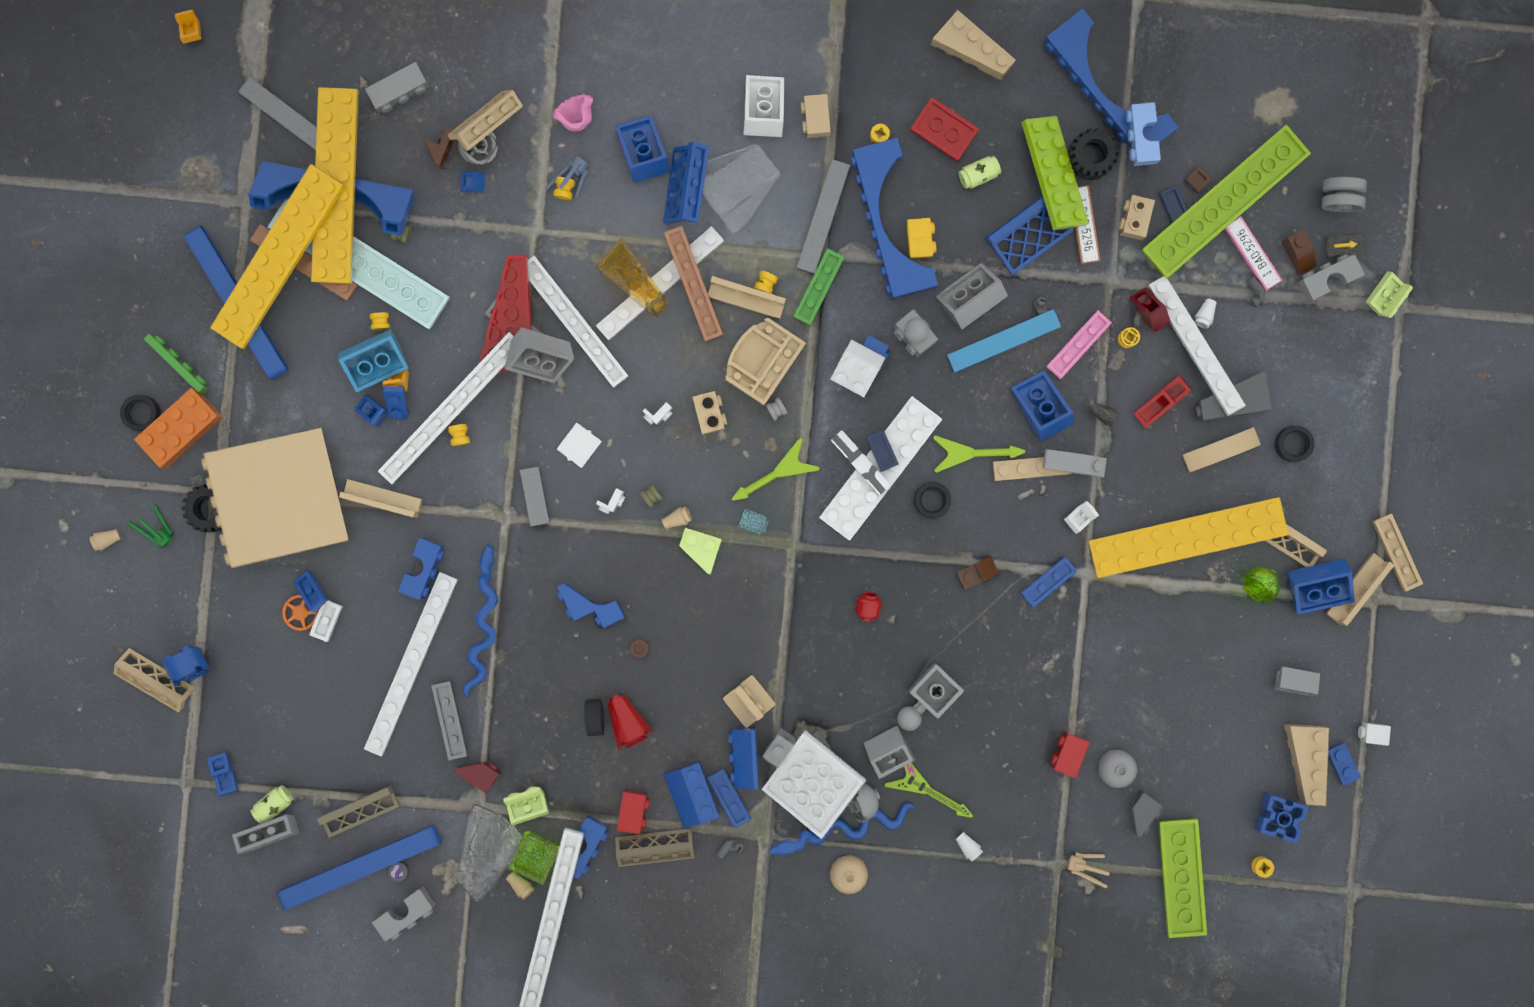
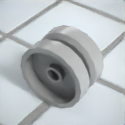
M1354 177L1325 179L1322 191L1328 195L1322 198L1321 208L1332 212H1357L1364 210L1366 198L1361 195L1367 190V181Z

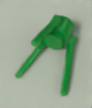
M153 505V508L165 530L160 528L155 531L140 518L139 522L153 534L151 536L137 525L128 522L129 526L154 542L157 547L164 548L173 540L171 536L173 531L168 527L156 505Z

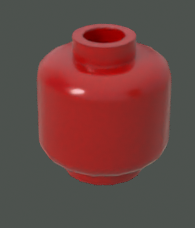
M864 592L863 595L857 598L855 612L861 617L862 621L871 622L880 616L882 601L876 593Z

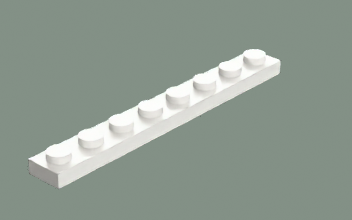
M712 226L689 245L697 265L724 242ZM674 260L670 261L596 325L608 340H611L681 279Z
M535 256L531 257L528 260L529 281L612 387L615 388L629 376Z
M1163 276L1149 284L1148 288L1151 293L1166 306L1171 321L1170 324L1226 415L1229 416L1245 407V403L1168 279Z

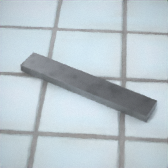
M249 77L238 92L316 150L317 127Z
M833 159L831 161L797 269L812 274L816 272L850 168L849 164Z

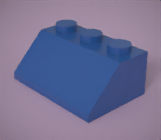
M1345 559L1287 572L1289 588L1297 615L1355 602L1352 571Z
M755 727L732 728V733H728L729 745L733 744V752H729L730 764H734V771H731V783H735V788L758 789Z
M700 760L664 773L684 828L700 825L719 818L720 813Z

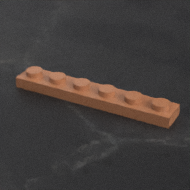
M260 224L250 241L261 246L270 230ZM304 252L295 269L310 278L312 275V256ZM318 282L348 302L359 286L354 282L351 284Z
M680 226L664 232L704 341L723 335L683 227Z

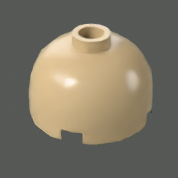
M850 854L839 857L832 863L830 880L839 892L855 894L866 885L868 871L864 861L859 857Z

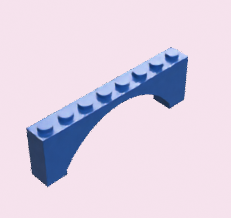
M1082 8L1046 37L1044 41L1045 48L1049 53H1053L1057 57L1060 67L1065 68L1069 72L1070 79L1074 83H1078L1082 94L1086 98H1090L1094 109L1098 113L1101 112L1103 114L1106 124L1110 128L1113 127L1115 129L1118 139L1128 145L1130 152L1132 144L1128 141L1130 123L1126 121L1127 110L1111 102L1097 87L1091 75L1087 59V42L1089 31L1094 22ZM1168 113L1156 116L1157 122L1153 126L1143 128L1142 133L1146 140L1159 141L1160 144L1179 128Z
M898 138L853 149V155L850 156L852 167L857 169L858 174H855L857 185L862 187L863 192L860 193L862 203H866L868 211H865L867 222L872 224L873 229L870 230L872 240L877 242L878 247L875 248L877 258L881 259L883 266H880L882 277L887 279L888 284L885 285L887 295H891L892 300L937 288L938 283L933 267H924L904 256L888 239L880 220L879 195L881 186L890 169L903 156Z
M263 161L248 193L250 206L270 211L272 206L289 199L307 169ZM355 179V200L365 205L377 216L382 224L383 233L402 236L414 205L413 190Z

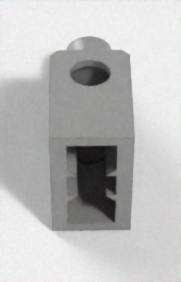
M780 727L760 758L774 768H779L793 748L796 738Z

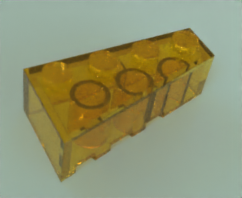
M622 238L596 264V268L603 277L655 318L669 304Z

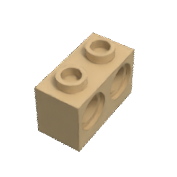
M715 391L693 396L702 435L725 430L724 425L727 424L725 413H720L719 407L723 406L720 395H716ZM707 398L714 401L713 406L709 409L703 407V401ZM710 417L718 419L716 427L708 425L707 422Z

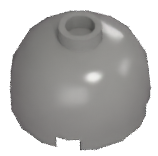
M493 132L489 133L467 151L464 150L458 141L459 152L464 160L471 164L482 165L489 163L493 160L498 150L495 142L496 136Z
M1109 750L1103 754L1098 763V774L1102 781L1110 787H1127L1136 778L1137 764L1134 758L1126 751Z
M864 783L849 802L848 807L851 813L855 812L858 817L855 819L858 822L863 823L875 816L879 807V793L876 789L873 790L871 786Z

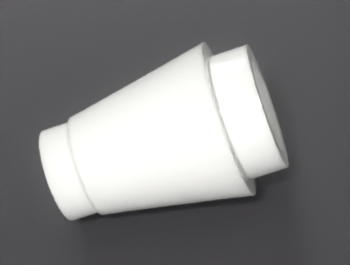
M1212 299L1205 300L1194 317L1196 326L1208 329L1213 324L1216 301Z
M964 832L955 839L966 859L969 858L971 862L983 853L980 849L981 846Z

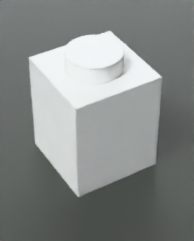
M1361 722V726L1358 729V737L1364 743L1389 746L1391 726Z

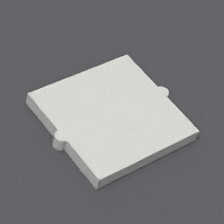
M576 422L557 450L568 457L567 460H572L583 468L602 441L591 434V430L587 431Z

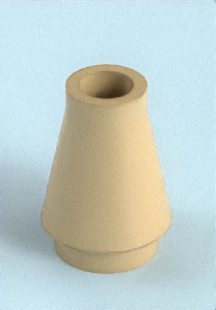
M679 507L662 519L666 529L687 525L688 522L692 521L687 507Z
M118 529L93 533V536L89 537L95 551H102L116 541L121 540Z
M515 871L506 878L517 896L523 900L535 889L531 882L518 875Z

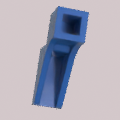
M568 584L557 586L559 589L556 591L561 602H565L567 606L565 611L569 619L573 618L576 621L595 611L596 615L594 617L597 624L605 628L625 618L618 600L609 604H596Z

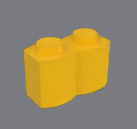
M930 218L907 220L909 259L932 258L933 253H936V242L932 241V234H935L934 222H931Z

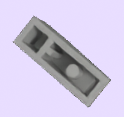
M1045 449L1043 468L1090 477H1104L1107 458Z

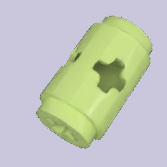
M987 156L963 167L958 172L963 187L965 189H972L997 178L1001 174V168L995 156Z
M283 785L275 787L253 805L251 814L260 824L268 822L291 805V801L294 798Z

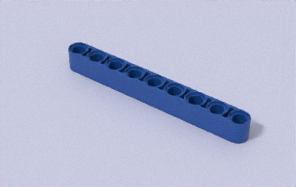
M200 225L186 233L184 237L225 304L237 285V281L203 226ZM260 323L248 345L267 376L273 380L289 369L264 326Z
M432 825L276 892L283 910H287L433 848L442 842L435 825Z

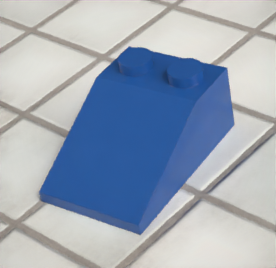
M652 115L615 126L634 183L670 172L667 156Z
M1045 371L1011 387L1021 410L1040 442L1074 425V413Z

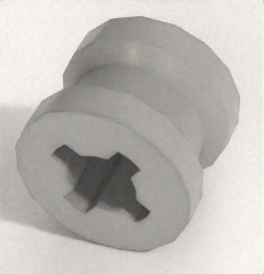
M779 397L774 402L765 404L774 421L780 415L788 414Z

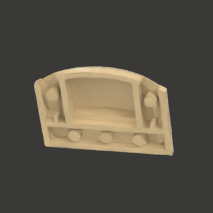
M769 318L764 319L765 322L753 325L741 336L729 357L726 375L727 382L762 405L766 404L806 344Z

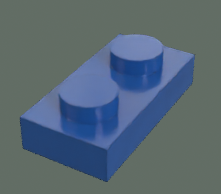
M384 386L383 394L388 417L392 419H408L409 411L404 386Z
M306 570L293 582L311 612H316L328 601L311 571Z
M1344 742L1328 748V757L1341 785H1347L1361 778Z

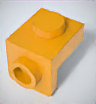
M188 10L176 13L175 19L179 24L182 43L201 40L200 22L194 11Z
M404 370L387 378L386 381H383L382 385L404 386V391L407 392L409 371Z

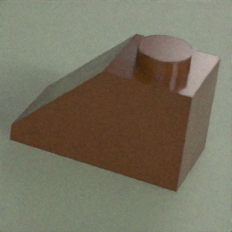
M1305 229L1281 241L1298 275L1316 267L1314 246Z

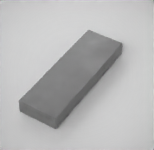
M539 466L520 470L530 526L550 523Z

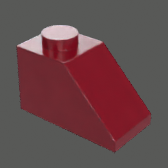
M1146 287L1130 296L1131 302L1143 321L1154 332L1171 322L1166 306Z
M484 761L459 766L454 771L485 794L501 774V771L498 770L499 767L491 761L489 763Z

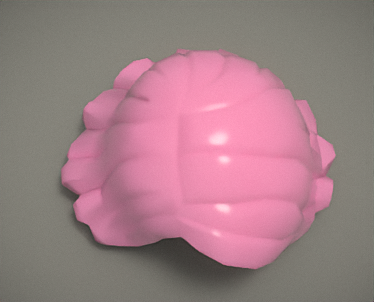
M585 94L573 96L554 109L553 118L561 122L570 131H582L592 121L591 105L593 98Z

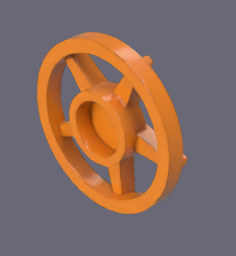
M295 595L284 604L282 610L283 619L294 630H307L313 626L319 609L316 612L309 611L305 606L304 600H302L301 605H292L290 603L292 600L302 598L301 595ZM288 606L293 610V616L287 619L286 615ZM310 614H315L312 623L306 626L305 619ZM294 619L300 620L303 628L295 627L290 622Z

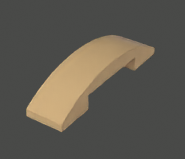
M1252 427L1185 453L1182 456L1190 473L1261 444L1255 428Z

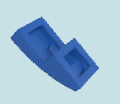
M227 753L207 758L211 777H214L218 796L221 797L239 791L234 770Z

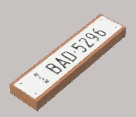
M1089 185L1078 187L1089 222L1085 226L1075 227L1080 264L1100 262Z

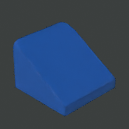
M477 171L462 172L460 191L484 192L485 174Z

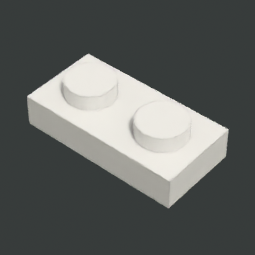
M329 600L322 605L309 635L329 642L343 606Z

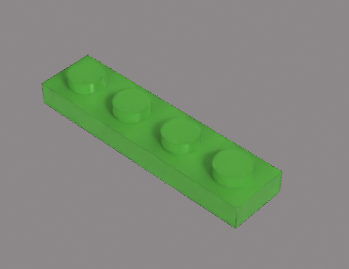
M827 248L793 318L811 326L844 260V256Z
M148 334L144 338L198 393L205 394L209 390L205 385L207 381L199 374L196 376L192 372L193 368L186 361L182 362L178 358L180 355L174 349H168L164 345L166 341L162 337Z

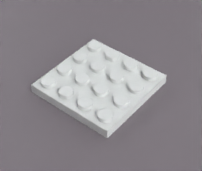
M805 731L762 790L822 839L865 783L866 779Z

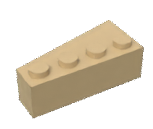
M958 10L934 36L931 42L932 46L962 59L967 64L970 63L978 67L979 70L999 80L1004 77L1016 61Z
M1284 724L1300 802L1306 805L1326 806L1329 728L1316 725Z

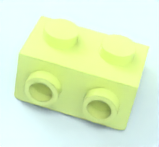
M1387 271L1366 300V303L1379 316L1392 318L1413 287L1409 284H1404L1393 272Z
M530 787L525 792L512 793L503 799L512 825L549 814L545 794L540 787Z

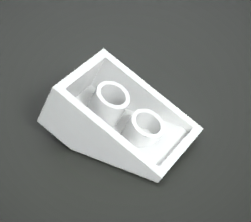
M746 75L744 135L782 137L784 77Z

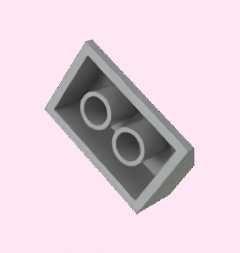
M980 263L935 297L952 321L959 328L964 329L1008 295L1001 280Z
M521 327L511 339L505 369L555 383L574 360L571 344L568 341Z

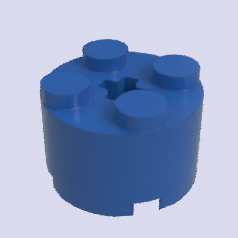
M187 645L180 649V653L163 658V666L173 686L182 685L181 681L184 680L189 683L206 673L205 669H210L201 649L197 646L191 647V645Z

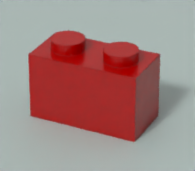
M1065 732L1064 736L1061 735L1058 740L1057 746H1059L1057 754L1054 753L1051 758V768L1076 778L1090 742Z
M626 789L623 791L617 826L618 831L640 834L641 829H645L647 818L643 817L644 810H648L650 799L647 798V793Z

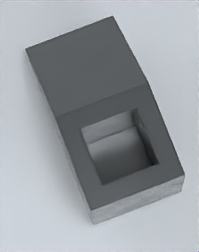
M1141 790L1129 805L1133 832L1140 838L1148 833L1151 828V822L1162 813L1161 808L1163 807Z

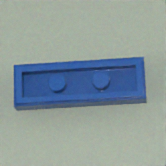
M1064 556L1020 593L1034 608L1074 575L1077 570Z
M724 768L707 777L734 828L752 819Z

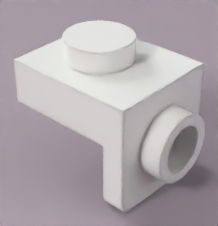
M666 402L654 416L644 409L645 415L643 417L651 425L653 423L658 425L662 420H668L673 414L671 412L673 408Z
M616 488L608 505L597 500L596 504L599 505V510L607 514L610 511L615 513L617 506L621 507L626 498L623 496L624 492Z
M1085 501L1077 506L1064 521L1077 534L1092 520L1097 518L1099 514L1088 501Z

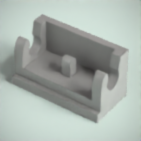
M1282 666L1280 671H1277L1274 690L1310 697L1318 695L1320 673Z

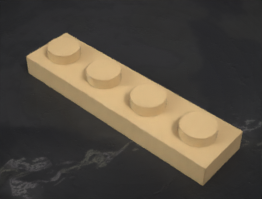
M1044 457L992 462L994 481L1067 475L1071 473L1044 469Z
M1388 514L1372 521L1389 561L1394 564L1393 570L1402 590L1406 592L1422 585L1421 577L1393 515Z

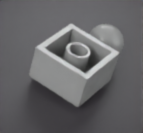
M914 309L893 327V334L899 341H904L907 345L905 349L911 356L919 357L938 340L929 329L928 323L921 319Z
M933 663L908 690L918 702L913 707L907 706L902 708L897 715V722L902 729L913 731L920 726L922 721L921 714L926 709L938 719L964 690L937 664ZM940 686L938 689L940 693L932 695V688Z

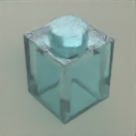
M745 509L738 527L760 535L761 531H766L769 522L766 521V516Z

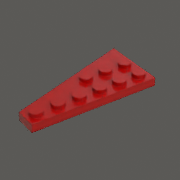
M509 255L506 257L501 276L502 280L499 291H497V299L492 310L480 362L509 332L515 336L521 327L532 330L528 255ZM504 366V367L501 369L500 372H510V371H509V370H506V369H505V366Z

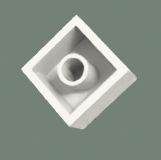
M851 340L831 380L865 397L885 357Z

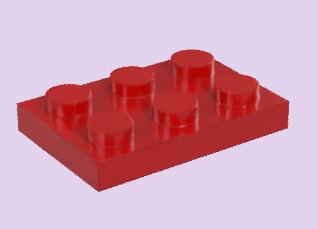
M931 97L910 131L958 162L979 131V128Z

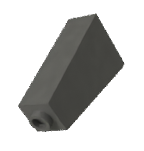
M1266 372L1258 373L1233 385L1246 405L1242 409L1227 416L1213 394L1196 402L1194 407L1195 416L1199 418V421L1272 410Z

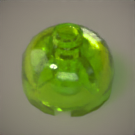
M1261 566L1251 568L1240 580V582L1243 581L1245 584L1243 587L1244 591L1255 601L1260 602L1262 600L1266 602L1264 605L1271 604L1278 596L1281 588L1277 573L1273 569Z

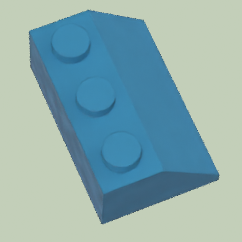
M392 329L339 352L338 361L356 393L409 369Z

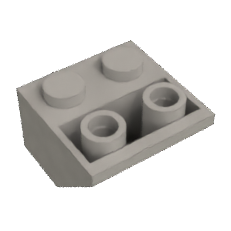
M898 725L864 742L870 762L879 779L915 761Z

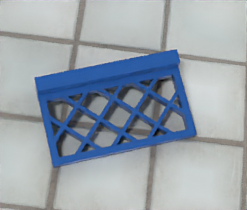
M689 142V145L674 147L663 223H698L709 146Z
M1043 195L985 237V240L993 247L1011 275H1014L1074 231L1073 228H1067L1062 234L1055 233L1053 228L1051 232L1042 231L1043 220H1050V218L1044 217L1046 204ZM1032 218L1040 219L1038 230L1029 228ZM1017 229L1025 230L1023 241L1013 240ZM1028 231L1038 232L1036 243L1026 242ZM1041 233L1051 234L1050 243L1047 245L1039 244ZM1002 240L1010 241L1008 252H1002L997 244ZM1013 242L1022 243L1021 255L1011 253ZM1026 244L1036 246L1032 256L1024 255ZM1011 255L1020 257L1019 265L1014 269L1009 263Z

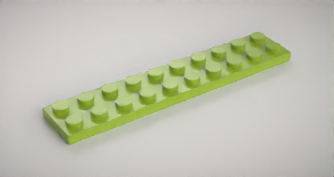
M1287 125L1283 126L1141 251L1162 276L1168 278L1311 154L1310 151Z

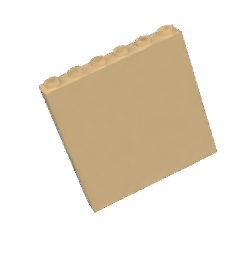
M321 428L204 453L205 458L201 459L203 469L208 470L209 473L206 482L208 489L213 490L214 496L210 498L213 508L218 510V515L215 516L217 527H222L223 534L220 535L222 546L226 545L228 553H225L224 556L226 564H231V568L348 541Z

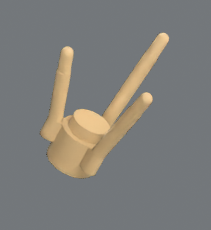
M1076 852L1075 856L1070 855L1067 870H1071L1072 874L1079 875L1099 886L1107 888L1106 884L1083 873L1085 869L1108 876L1109 872L1087 866L1086 860H1083V858H1105L1104 854H1081Z

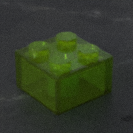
M527 830L508 869L543 885L558 856L560 845Z

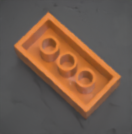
M190 388L134 440L159 468L168 469L224 417L202 393H198L194 388Z

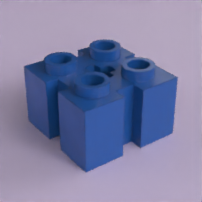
M1265 792L1261 804L1265 811L1263 815L1258 814L1254 829L1260 833L1273 837L1278 836L1283 840L1298 844L1302 830L1298 827L1299 820H1305L1309 806L1289 799L1286 801V799Z

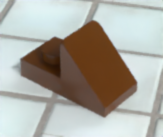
M448 127L439 136L440 144L425 139L436 165L441 169L444 167L455 140H450L448 134L453 131V129Z
M991 556L956 572L964 590L987 581L999 574Z

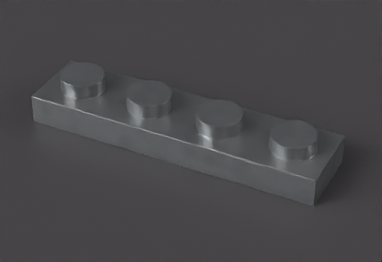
M452 681L431 685L448 761L468 756Z

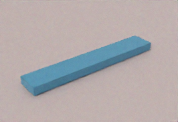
M1054 309L952 352L947 356L953 371L957 372L1060 328L1061 325Z

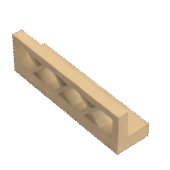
M513 90L502 91L451 131L448 137L450 140L458 139L465 151L470 150L522 108L523 105Z
M712 276L708 292L709 298L776 319L781 318L786 298Z
M347 479L344 492H340L339 495L343 499L418 518L423 500Z
M1287 524L1289 535H1286V537L1289 539H1284V536L1280 537L1281 540L1275 542L1271 539L1264 540L1304 567L1313 566L1317 559L1323 557L1327 552L1326 549ZM1290 540L1295 542L1297 551L1289 552L1286 549L1285 542ZM1309 551L1314 554L1309 564L1303 561L1301 552Z
M1371 553L1353 576L1355 602L1331 607L1325 614L1339 625L1348 626L1394 567V564L1382 560L1375 553Z
M130 648L114 666L113 674L178 713L184 708L185 700L195 688L185 681H181L182 685L173 686L164 668ZM131 656L137 660V664L130 665L125 660ZM150 667L153 669L154 674H145L142 672V668ZM166 677L170 680V683L162 684L158 678ZM174 687H183L187 691L182 696L175 692Z

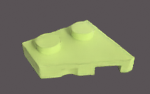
M685 528L679 546L708 574H711L722 539Z

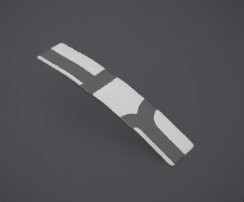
M840 431L831 439L833 444L879 495L891 486L843 431Z

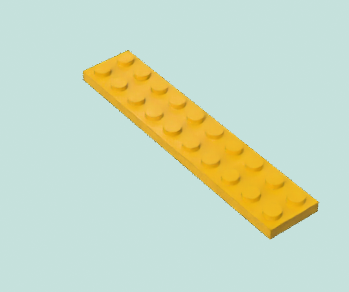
M318 87L315 166L345 185L313 237L311 282L352 283L359 90Z
M310 164L210 327L241 349L246 348L345 185Z
M1280 497L1093 539L1088 542L1096 576L1101 578L1289 534Z

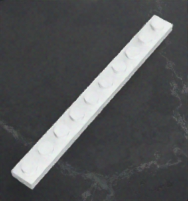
M510 332L378 470L387 481L394 484L501 371L506 363L511 339L514 337Z
M439 572L364 747L365 750L381 757L384 755L458 579Z
M568 828L564 829L519 1007H540L584 836L583 832Z

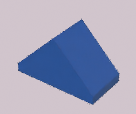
M366 394L354 409L370 424L377 427L381 425L388 415L386 408Z

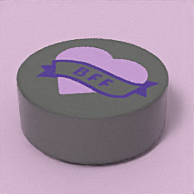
M401 861L391 865L388 870L389 877L396 882L403 881L409 873L408 866Z

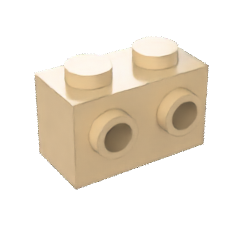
M827 94L804 96V102H800L801 114H805L806 120L802 121L803 133H807V138L830 136Z
M1132 195L1129 200H1125L1123 211H1126L1125 216L1121 218L1119 223L1121 236L1138 240L1146 238L1155 200Z

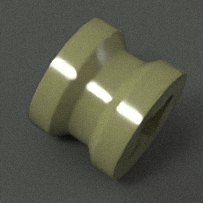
M406 225L402 236L391 234V239L395 241L401 240L402 243L407 244L412 234V226Z
M653 484L646 491L640 492L650 508L654 506L655 502L663 500Z

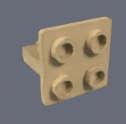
M753 675L749 676L723 697L725 703L745 728H748L756 720L759 721L766 712L775 706V702Z

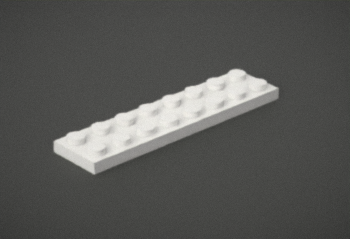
M911 396L885 430L899 465L881 472L871 450L866 455L867 459L892 486L941 422L942 418ZM856 469L819 518L850 541L890 487L879 495Z

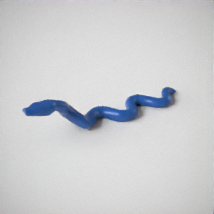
M486 545L485 550L482 552L479 564L481 575L477 583L480 590L486 595L487 601L475 616V622L486 633V638L473 645L467 653L469 664L478 671V674L463 686L462 691L467 697H469V690L481 683L487 675V668L477 658V654L491 647L496 640L495 629L485 621L486 616L498 603L497 593L488 584L491 577L490 569L494 563L493 547L491 545Z
M909 802L904 803L894 820H890L879 809L872 818H876L885 828L895 830L902 825L907 810L914 809L915 806ZM838 817L822 839L810 830H803L799 834L797 841L784 840L770 848L771 855L791 854L802 850L807 841L813 845H820L824 843L835 827L840 828L850 839H861L866 835L871 819L860 823L859 828L854 830L847 822Z

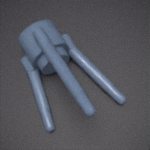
M577 156L573 161L571 160L556 176L562 177L568 170L570 171L559 188L562 189L573 174L577 177L581 174L574 195L577 198L585 176L589 172L586 170L588 163ZM556 177L545 187L546 190H549L555 184Z

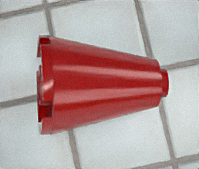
M617 694L609 699L610 702L607 705L618 750H623L621 746L624 745L630 748L646 740V734L649 733L650 736L653 734L650 726L625 696Z

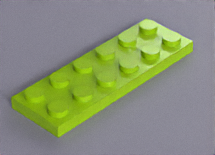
M1057 116L1025 119L1021 123L1053 230L1087 225L1089 222Z
M1198 819L1158 821L1167 937L1207 935Z

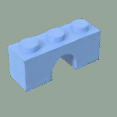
M1155 102L1132 104L1128 111H1126V121L1130 123L1128 141L1132 144L1130 160L1133 161L1134 166L1157 164L1161 160L1159 141H1148L1142 133L1144 127L1153 126L1157 122Z

